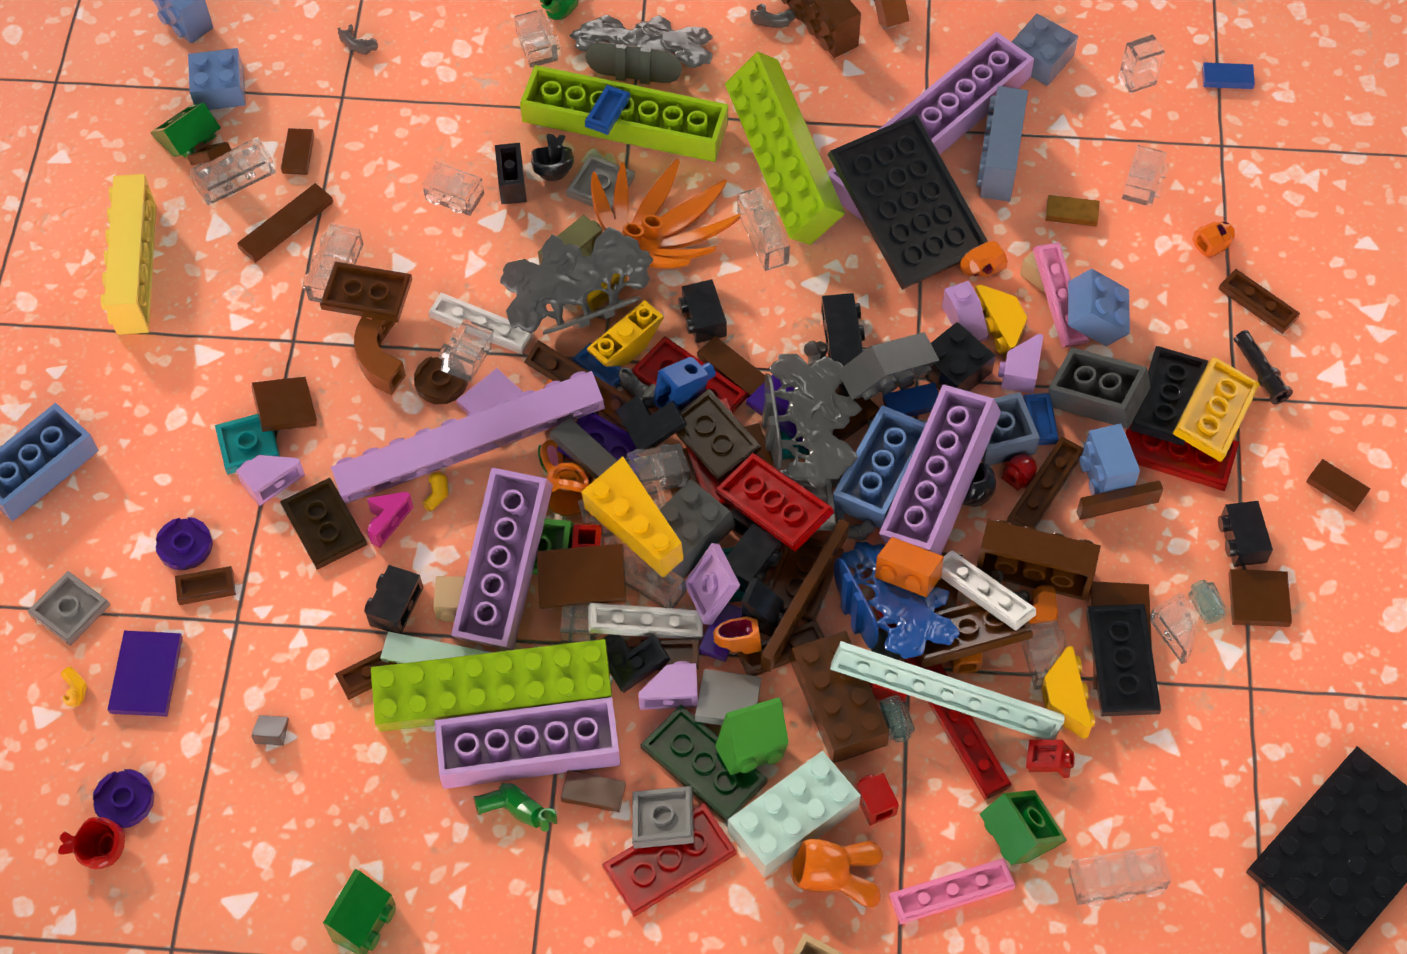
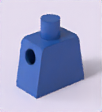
M688 357L659 370L653 403L661 409L673 401L679 410L683 409L706 391L707 381L716 376L714 367L708 362L701 366L694 358Z

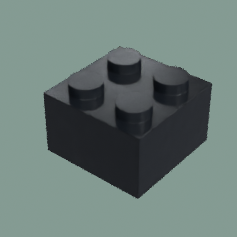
M958 322L931 342L940 361L931 366L932 371L925 375V377L931 383L935 382L939 390H941L942 385L970 391L993 372L996 355Z

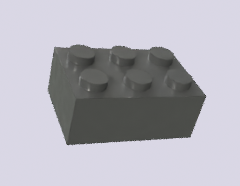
M922 332L872 345L839 369L838 373L852 400L861 397L864 400H868L878 395L879 392L882 395H886L897 389V387L903 390L912 386L915 383L913 379L930 373L932 371L931 366L940 360L926 333Z
M1071 347L1048 389L1053 408L1112 425L1122 424L1123 428L1129 429L1151 386L1147 367Z
M692 479L660 509V512L681 541L684 560L672 569L667 576L678 585L695 568L711 543L719 544L736 527L731 511Z

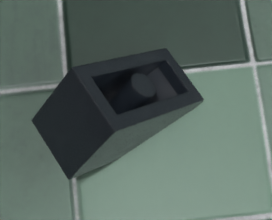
M752 577L742 599L741 617L757 619L759 633L772 637L785 614L783 612L784 601L759 579Z

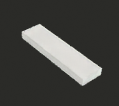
M440 293L428 312L429 317L521 355H523L535 335L534 332L528 333L522 331L519 327L511 328L508 319L444 293Z
M953 550L944 556L941 578L1015 631L1036 616L1035 607Z
M590 602L588 606L589 633L651 637L654 634L657 638L698 639L699 641L703 638V622L697 610Z

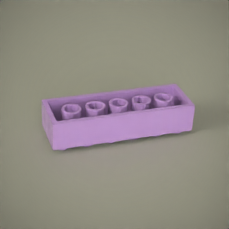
M942 385L879 532L886 544L891 537L936 554H942L1001 414L994 398Z
M491 468L451 636L464 641L514 650L553 484L547 478Z
M612 697L435 720L439 777L443 789L567 773V770L575 772L621 765Z

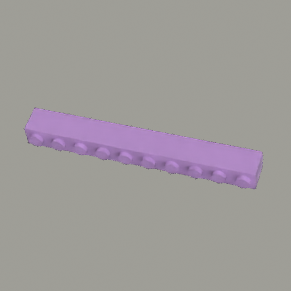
M577 372L570 377L571 379L563 382H550L541 390L535 392L534 390L525 391L519 395V398L511 401H498L492 408L484 411L477 409L467 414V417L462 419L446 420L440 427L432 430L430 428L419 430L413 437L392 440L388 446L383 448L367 449L363 452V455L353 459L352 457L340 459L336 465L331 466V470L341 498L346 504L554 428L569 417L575 420L605 409L604 401L593 372Z

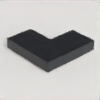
M637 395L616 410L638 452L642 455H645L688 425L678 406L673 401L651 415L643 399Z
M608 634L603 638L607 645L610 674L623 693L671 660L654 634L632 650L622 635Z

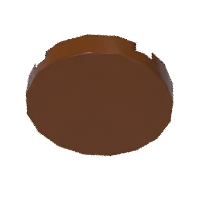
M446 354L439 355V357L432 358L431 356L426 358L417 366L414 373V386L418 395L426 402L433 404H448L457 400L464 393L468 385V376L463 363L456 357Z

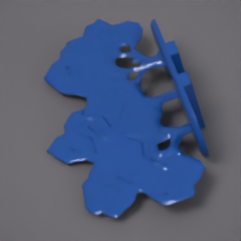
M856 542L853 550L843 552L841 557L835 560L834 576L837 590L841 597L840 608L844 615L850 614V627L854 634H861L868 648L873 649L877 646L878 628L888 632V637L884 643L885 649L900 654L904 659L922 655L927 640L937 644L950 645L954 638H958L960 632L951 619L934 613L935 608L946 605L949 591L933 588L926 598L875 578L877 556L885 544L871 545L868 542ZM863 564L864 566L862 569H858L857 565ZM849 567H852V568L855 569V575H854V577H853V575H852V573H851ZM867 568L872 569L873 573L870 577L865 579L861 578L864 577V575L861 574L863 571H865ZM872 580V581L875 582V583H874V584H869V583H866V581ZM864 584L871 587L875 592V597L871 600H866L858 585ZM870 605L883 613L884 617L876 621ZM895 623L897 627L890 628L887 624Z

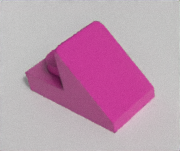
M407 492L367 499L370 511L376 515L371 520L367 530L371 544L381 548L414 508L411 495Z

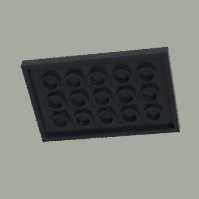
M917 113L830 150L827 154L902 290L960 264L961 259L969 251L988 242Z
M1356 746L1253 862L1246 873L1340 952L1347 954L1407 883V785Z

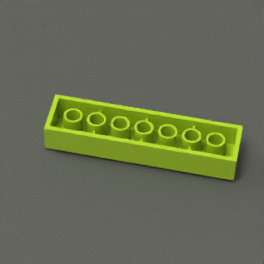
M757 51L725 83V86L789 238L811 245L844 216L845 211L778 59Z
M534 65L520 101L521 117L524 123L716 162L728 126V104ZM606 85L630 93V99L609 135L585 127V120Z
M605 639L371 667L375 726L380 732L434 726L435 720L612 697Z

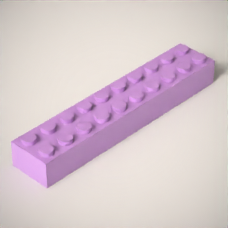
M996 31L881 128L917 113L939 155H941L988 115V112H991L989 111L991 96H996L998 86L1018 89L1031 78L1034 58ZM834 167L831 168L827 173L842 206L863 221Z

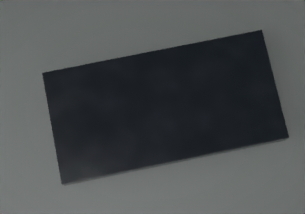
M1156 346L1148 370L1151 387L1133 419L1130 430L1184 446L1185 441L1175 436L1173 432L1208 364V360Z
M1145 604L1087 606L1086 615L1101 717L1160 714L1161 705Z

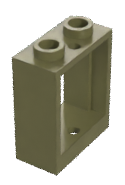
M582 215L557 237L562 239L565 245L571 243L581 249L582 256L589 257L594 250L596 239L603 233V230L598 222L595 220L591 221L585 215ZM541 249L538 251L539 265L543 261Z

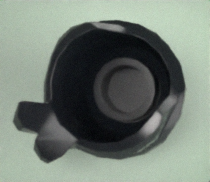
M547 134L548 147L536 148L531 151L533 171L544 180L557 181L563 179L574 164L572 149L562 145L566 137L565 135H559L556 138L553 134Z
M980 462L962 505L982 506L994 495L996 490L995 473L987 464Z

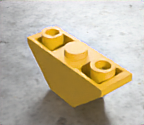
M981 284L977 285L975 292L981 302L987 331L992 334L995 340L997 352L1003 354L1006 360L1008 351L1019 345L1028 317L1016 296Z
M644 300L587 348V351L605 367L627 365L646 349L664 316Z
M1069 646L1046 674L1041 691L1045 709L1063 714L1064 723L1062 726L1083 739L1088 738L1091 728L1095 726V717L1093 710L1087 707L1088 688L1085 682L1082 683L1080 673H1082L1081 659L1079 656H1075L1073 646Z

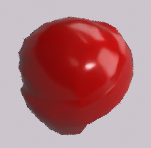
M90 817L81 825L75 836L65 831L60 835L59 840L63 844L60 845L58 854L73 853L81 865L94 870L104 869L113 865L120 858L125 846V834L122 828L110 819Z

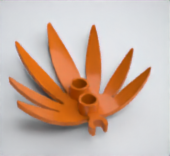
M677 158L650 189L639 206L632 222H628L629 194L624 162L620 165L614 188V216L595 171L592 172L591 194L597 219L604 231L606 228L611 227L620 231L623 236H630L637 240L640 249L648 251L653 258L649 267L677 268L689 265L692 258L715 252L717 246L701 249L677 248L705 241L726 230L740 219L741 213L714 224L675 235L694 223L711 207L724 190L727 180L720 181L658 217L656 214L667 199L678 171L680 160Z

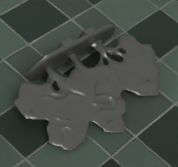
M604 15L582 24L579 30H574L569 35L576 40L575 47L580 51L586 52V62L592 70L599 74L615 76L616 80L626 81V78L640 80V83L650 84V81L671 83L681 76V62L688 67L696 68L703 64H710L713 53L700 46L713 39V36L706 28L687 26L675 31L671 29V22L660 15L651 18L649 22L642 21L637 23L635 29L630 30L626 29L620 20Z
M611 227L606 228L596 239L594 250L589 257L582 256L581 249L571 243L565 245L562 239L552 234L541 248L543 253L541 265L529 262L526 259L508 262L503 268L504 274L501 276L500 283L508 291L517 295L506 310L511 328L519 327L522 331L532 333L537 330L542 319L548 316L556 319L557 324L544 329V335L570 326L583 328L591 325L589 319L594 317L601 319L615 316L614 310L639 301L641 299L640 296L621 300L618 298V295L626 285L633 289H642L647 286L650 280L647 268L652 263L653 258L648 251L640 249L637 240L630 236H623L620 231ZM615 273H619V284H615V289L613 290L611 288L612 276ZM628 275L629 281L624 283V276ZM601 283H607L608 288L604 289ZM595 290L606 292L609 296V305L591 311L586 300L588 294ZM551 304L554 311H548L546 305ZM566 304L580 305L584 314L564 321L562 318L563 306Z
M779 354L778 360L773 362L769 369L781 381L782 386L778 391H774L772 377L769 373H766L764 382L765 400L762 425L763 428H767L765 438L766 451H772L774 467L780 470L782 466V449L786 448L795 457L789 463L787 469L789 476L795 480H807L814 488L824 486L827 479H839L845 473L846 468L851 467L858 459L857 454L849 444L833 436V430L835 428L843 429L850 422L849 417L857 415L862 408L850 396L845 397L835 393L839 384L843 382L838 373V370L843 367L840 362L824 356L816 360L812 366H809L798 354ZM794 387V391L786 392V388ZM775 397L789 401L785 415L778 416ZM791 421L796 425L797 434L792 440H781L779 422ZM803 437L802 442H796V439ZM793 446H804L810 453L809 455L797 452L799 451L798 447L794 448ZM798 457L804 458L805 462H799Z

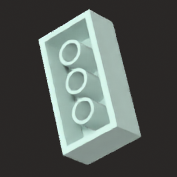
M821 751L728 819V834L762 876L766 878L793 858L804 840L810 838L818 839L859 809L861 795L824 751Z

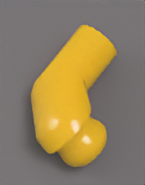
M441 472L432 473L428 479V482H431L432 493L422 501V505L429 512H432L449 495L448 479Z
M69 666L60 675L70 686L69 690L65 692L67 696L63 695L62 699L67 706L77 707L84 701L87 683L72 666Z

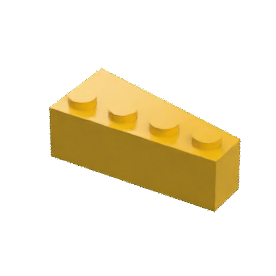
M621 457L581 491L585 509L659 575L665 577L684 560L681 541L624 457Z

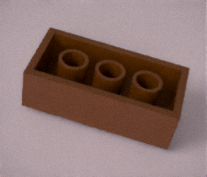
M781 0L795 12V17L806 25L808 32L814 35L820 41L822 48L828 51L834 58L859 46L861 12L850 0Z
M987 519L977 568L984 573H988L990 577L993 570H1000L1003 573L1002 581L1034 589L1040 585H1051L1054 587L1056 594L1086 601L1095 576L1101 545L1094 544L1086 539L1076 540L1067 538L1060 533L1050 534L1037 531L1030 526L1020 527L1012 525L1004 520Z
M846 630L793 647L791 650V665L830 760L834 764L887 746L890 733L869 682L830 669L840 641L852 645Z

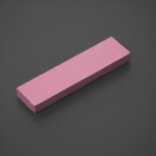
M1060 242L1034 247L1032 250L1062 349L1087 344L1089 342L1088 336L1068 326V281L1071 278Z
M1005 858L892 892L889 898L899 925L1013 890L1016 885Z

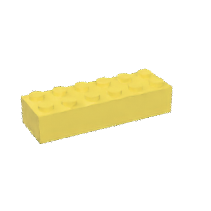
M145 174L113 176V187H109L111 208L107 209V218L110 223V229H106L105 232L108 250L104 251V262L107 270L102 274L105 294H101V307L107 311L108 323L113 325L117 335L149 333L157 205Z

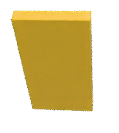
M1213 356L1208 362L1173 434L1221 462L1225 458L1260 385L1259 382Z

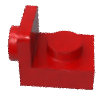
M1063 739L1029 740L1026 768L1029 772H1058L1062 778L1070 777V769L1075 765V755Z

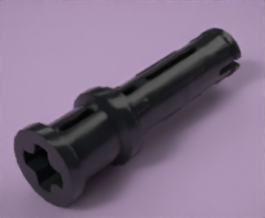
M1248 330L1239 332L1234 337V342L1255 370L1260 386L1264 387L1270 395V402L1276 405L1286 401L1292 395L1293 390L1290 386H1286L1280 377V370L1272 367Z

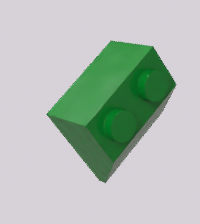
M203 102L189 105L150 133L172 156L182 155L185 158L197 150L195 146L200 142L206 144L217 137L215 132L221 129V127Z
M1036 790L1004 793L980 813L981 818L985 822L986 830L995 838L1000 846L1002 856L1011 865L1027 863L1067 841Z
M354 869L323 924L332 942L356 954H367L369 950L373 951L380 939L379 932L384 923L388 924L392 920L396 911V904L392 894L361 871Z

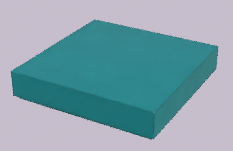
M258 414L215 425L227 475L236 473V470L244 462L252 460L258 455L280 457L274 431L262 432Z

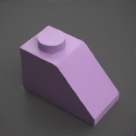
M966 281L945 288L942 308L951 324L960 323L980 342L988 340L989 335L981 302L971 283Z
M1037 334L1009 350L1006 362L1000 361L998 377L1003 378L1002 389L1033 394L1042 348V334Z
M258 455L254 459L244 462L236 470L241 485L259 506L305 476L300 460L291 457Z
M678 661L674 664L666 665L638 693L639 709L677 708L680 704L684 708L697 707L696 663L690 664L686 661Z

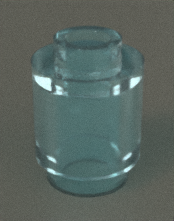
M1200 580L1191 585L1188 597L1199 619H1203L1205 624H1212L1226 616L1224 610L1226 606L1214 582Z
M892 696L882 700L879 703V707L890 732L889 739L895 742L908 740L915 731V727L906 702L902 701L900 696Z

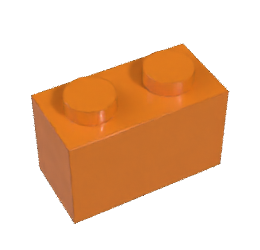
M891 537L877 556L875 578L927 598L941 578L944 556Z

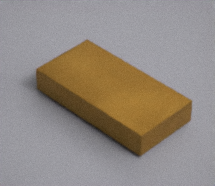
M1048 195L1045 221L1097 227L1100 201Z

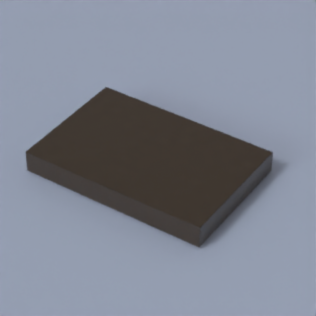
M710 389L680 410L688 425L675 434L718 483L736 470L752 453L756 454L761 450V445Z
M330 477L280 501L284 512L316 570L367 545L363 534Z

